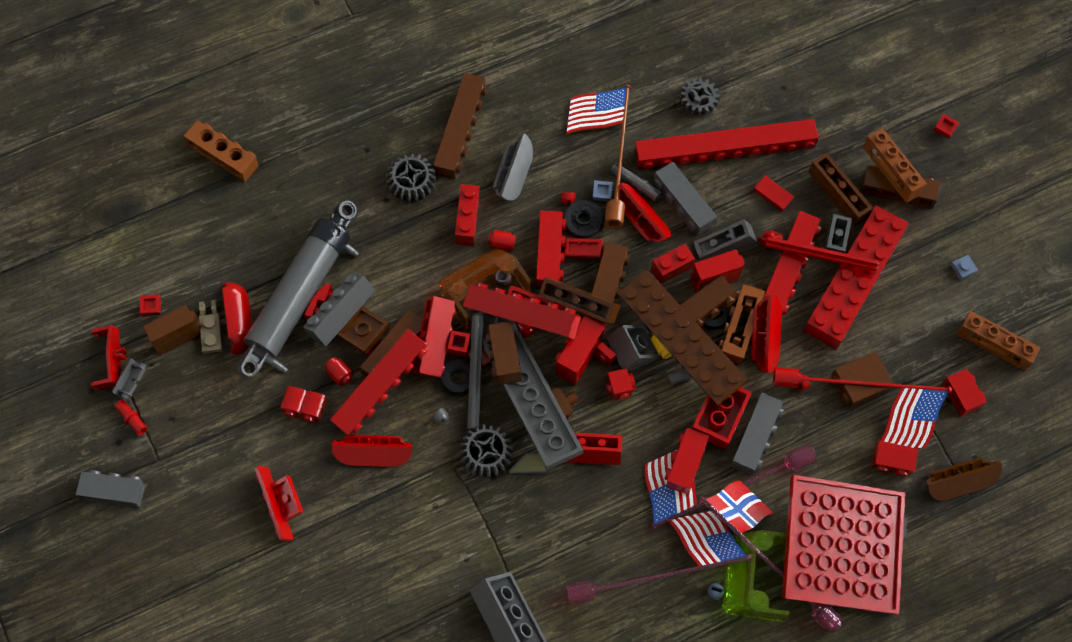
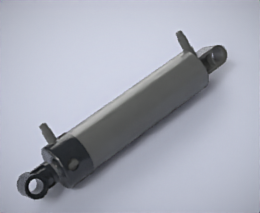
M344 201L338 204L329 219L319 218L316 221L303 246L243 340L248 349L236 367V372L240 377L249 378L254 376L263 363L283 373L288 371V368L275 359L337 257L340 256L343 250L354 257H357L359 254L355 248L347 244L350 236L345 230L357 213V208L353 202ZM342 208L347 210V216L343 214ZM245 364H248L251 367V372L249 374L246 373L244 370Z

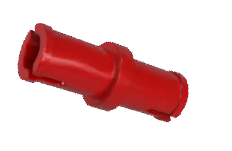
M122 399L114 405V408L124 418L123 421L130 425L138 436L143 435L148 430V427L138 417L139 414L135 410L133 411L125 400Z

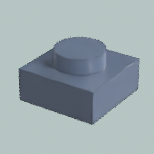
M594 180L592 200L610 201L613 182Z
M969 255L951 263V267L960 280L978 271Z

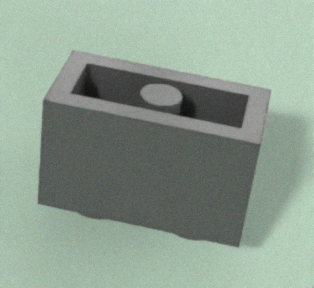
M833 214L828 225L824 249L845 253L852 218Z

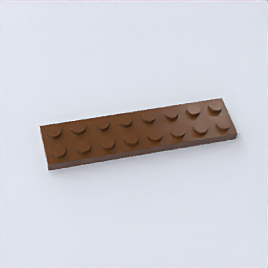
M648 270L618 293L626 305L717 406L748 382V379Z

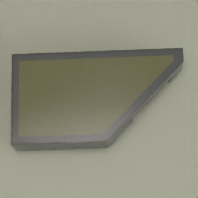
M526 453L509 470V475L546 474V467L538 453Z

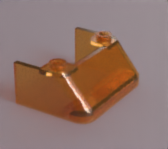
M493 249L441 279L439 283L440 291L445 299L455 301V314L465 329L469 328V316L459 302L466 298L467 287L470 284L472 285L500 269L505 273L512 272L523 289L530 291L531 280L513 255L501 249Z

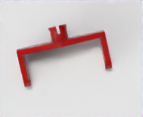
M113 325L92 329L91 335L93 337L107 336L106 361L108 379L92 382L91 388L102 390L115 387L120 378L122 360H126L128 357L123 356L127 355V350L124 347L121 348L119 329Z

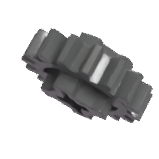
M693 78L691 83L687 81L686 85L682 87L680 99H682L681 105H686L685 110L691 109V114L697 112L698 116H700L701 112H704L707 115L708 110L713 112L714 108L718 106L720 98L718 94L719 89H714V83L708 84V79L703 82L702 78H699V81Z

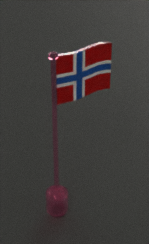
M740 480L730 483L717 495L708 499L707 497L700 499L701 504L704 503L784 578V573L742 534L754 528L763 518L774 513ZM810 603L813 606L812 617L826 631L829 630L833 633L839 629L843 620L830 605Z

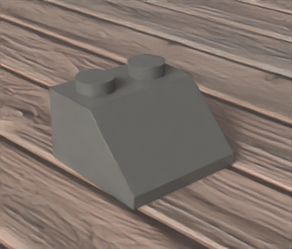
M622 325L606 337L622 369L635 370L661 358L650 340L651 337L645 325Z

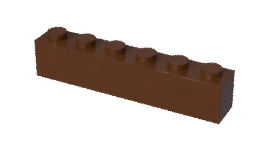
M468 73L463 75L433 165L437 175L455 179L457 173L461 172L463 164L461 160L462 157H466L468 149L466 144L467 141L470 142L472 139L473 131L471 129L472 126H476L478 119L476 114L477 111H481L483 103L481 98L482 95H486L488 88L485 85L484 77Z

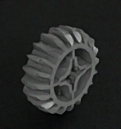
M413 153L411 157H407L405 154L404 159L398 157L397 162L392 161V167L387 169L386 183L391 193L394 192L396 198L400 196L402 201L407 198L410 203L411 199L415 198L417 202L418 197L424 199L425 194L430 195L431 189L435 187L436 177L433 165L428 163L426 158L422 160L420 155L414 158ZM409 174L411 175V177H413V183L411 179H409Z
M485 424L482 425V430H479L477 426L474 427L475 433L469 430V437L464 436L463 441L465 443L460 444V448L463 449L460 451V456L463 457L461 461L462 463H467L466 469L469 470L473 467L472 474L474 475L479 471V477H483V473H487V477H491V472H494L497 476L499 473L498 469L504 472V465L509 466L510 461L508 459L513 457L511 453L513 446L509 445L511 439H505L507 433L503 432L500 434V427L494 431L493 425L486 429ZM481 438H489L485 442L479 441ZM496 441L503 449L502 455L498 454V451L494 449ZM471 447L475 448V451L479 453L477 461L470 454ZM490 447V452L487 451L483 455V450H487ZM487 460L494 461L491 464H484Z

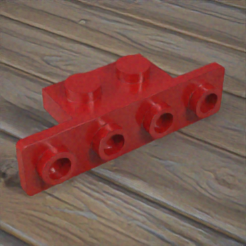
M255 467L256 478L261 485L262 495L267 502L269 516L274 522L277 537L280 541L294 540L288 521L304 512L291 476H285L274 482L268 467Z

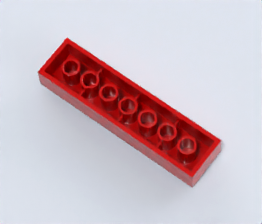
M877 205L874 207L848 254L878 260V270L873 271L841 264L803 330L805 333L836 350L838 349L906 230L908 222Z

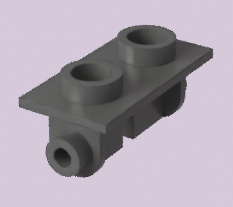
M130 358L112 393L125 401L129 397L132 398V394L137 387L136 382L140 381L144 372L147 371L145 369L147 365L141 362L137 363Z

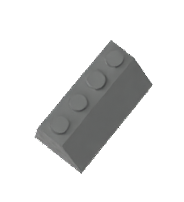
M511 572L485 578L469 590L495 642H547Z

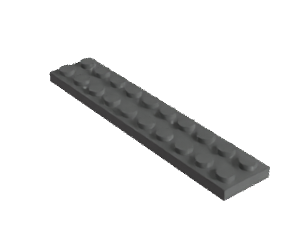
M468 308L465 310V313L471 325L473 315H483L484 317L483 347L490 360L489 350L492 349V344L487 343L486 333L489 332L488 325L508 322L510 320ZM512 321L522 381L503 384L548 470L583 454V449L515 322Z

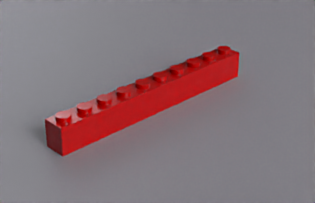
M810 119L636 141L634 152L638 169L649 170L653 167H665L671 162L686 165L692 162L703 163L707 160L720 161L731 157L740 158L747 155L757 156L762 153L774 154L778 151L791 152L802 148L811 149L816 146L819 136L815 120Z

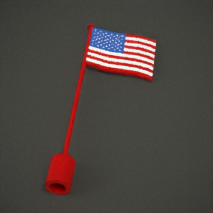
M774 367L773 387L797 388L798 384H802V381L900 388L891 407L886 429L880 441L912 448H925L933 435L942 403L947 393L950 394L952 392L950 386L943 388L802 377L799 369Z

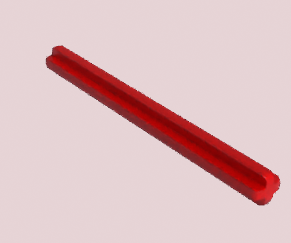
M768 237L766 240V247L873 271H877L879 266L878 260Z

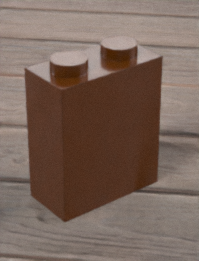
M184 305L143 327L160 356L200 336L199 328L202 326L194 310L189 311L187 305Z
M876 351L836 368L831 375V379L894 384ZM833 383L835 387H838L841 399L844 404L848 405L849 409L885 394L892 389L891 387Z

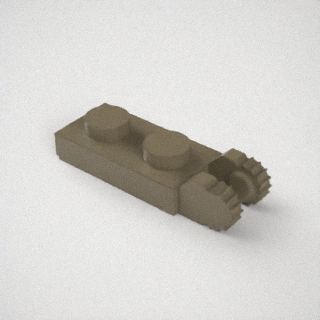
M211 300L212 314L206 315L204 301L199 302L203 354L223 351L220 316L216 300Z

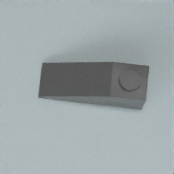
M743 219L694 241V245L699 259L744 248L757 242L752 226Z

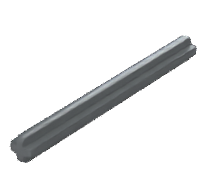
M483 315L472 316L467 428L469 430H474L476 426L479 428Z

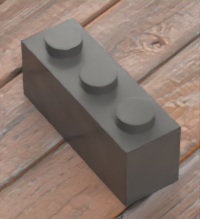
M89 470V472H81L76 496L84 501L140 508L146 485L137 476L130 475L128 478H125L116 473L104 475L99 471Z

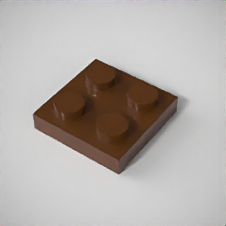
M362 306L339 331L337 336L367 355L391 326L389 322Z

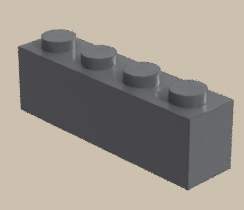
M674 162L655 172V187L664 193L666 201L675 207L676 213L687 222L690 231H694L698 236L715 225L717 215Z
M352 272L333 291L329 299L320 306V309L308 319L303 328L316 343L327 346L376 290L364 275Z
M761 393L730 465L731 467L751 476L755 470L759 472L763 460L760 459L762 453L766 454L770 443L767 442L769 436L773 437L777 426L774 425L776 419L780 420L784 409L781 408L783 401Z

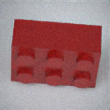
M585 314L583 319H580L575 339L567 337L564 343L566 345L564 350H560L555 358V375L576 386L595 354L597 346L603 340L606 325Z
M740 388L719 406L707 395L692 430L710 435L708 443L726 450L752 392Z

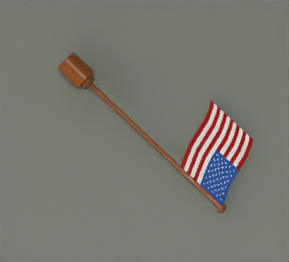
M625 85L624 88L609 92L575 96L571 98L567 135L579 131L605 129L622 124L615 198L606 204L604 222L605 226L611 229L621 228L624 221L625 204L618 199V186L621 176L630 85Z

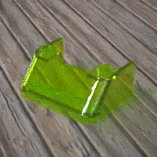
M759 530L732 535L735 542L747 555V558L726 562L723 608L728 614L782 622L789 616V611L769 609L768 596L762 591L753 590L756 550L767 551L773 544L786 545L787 533Z

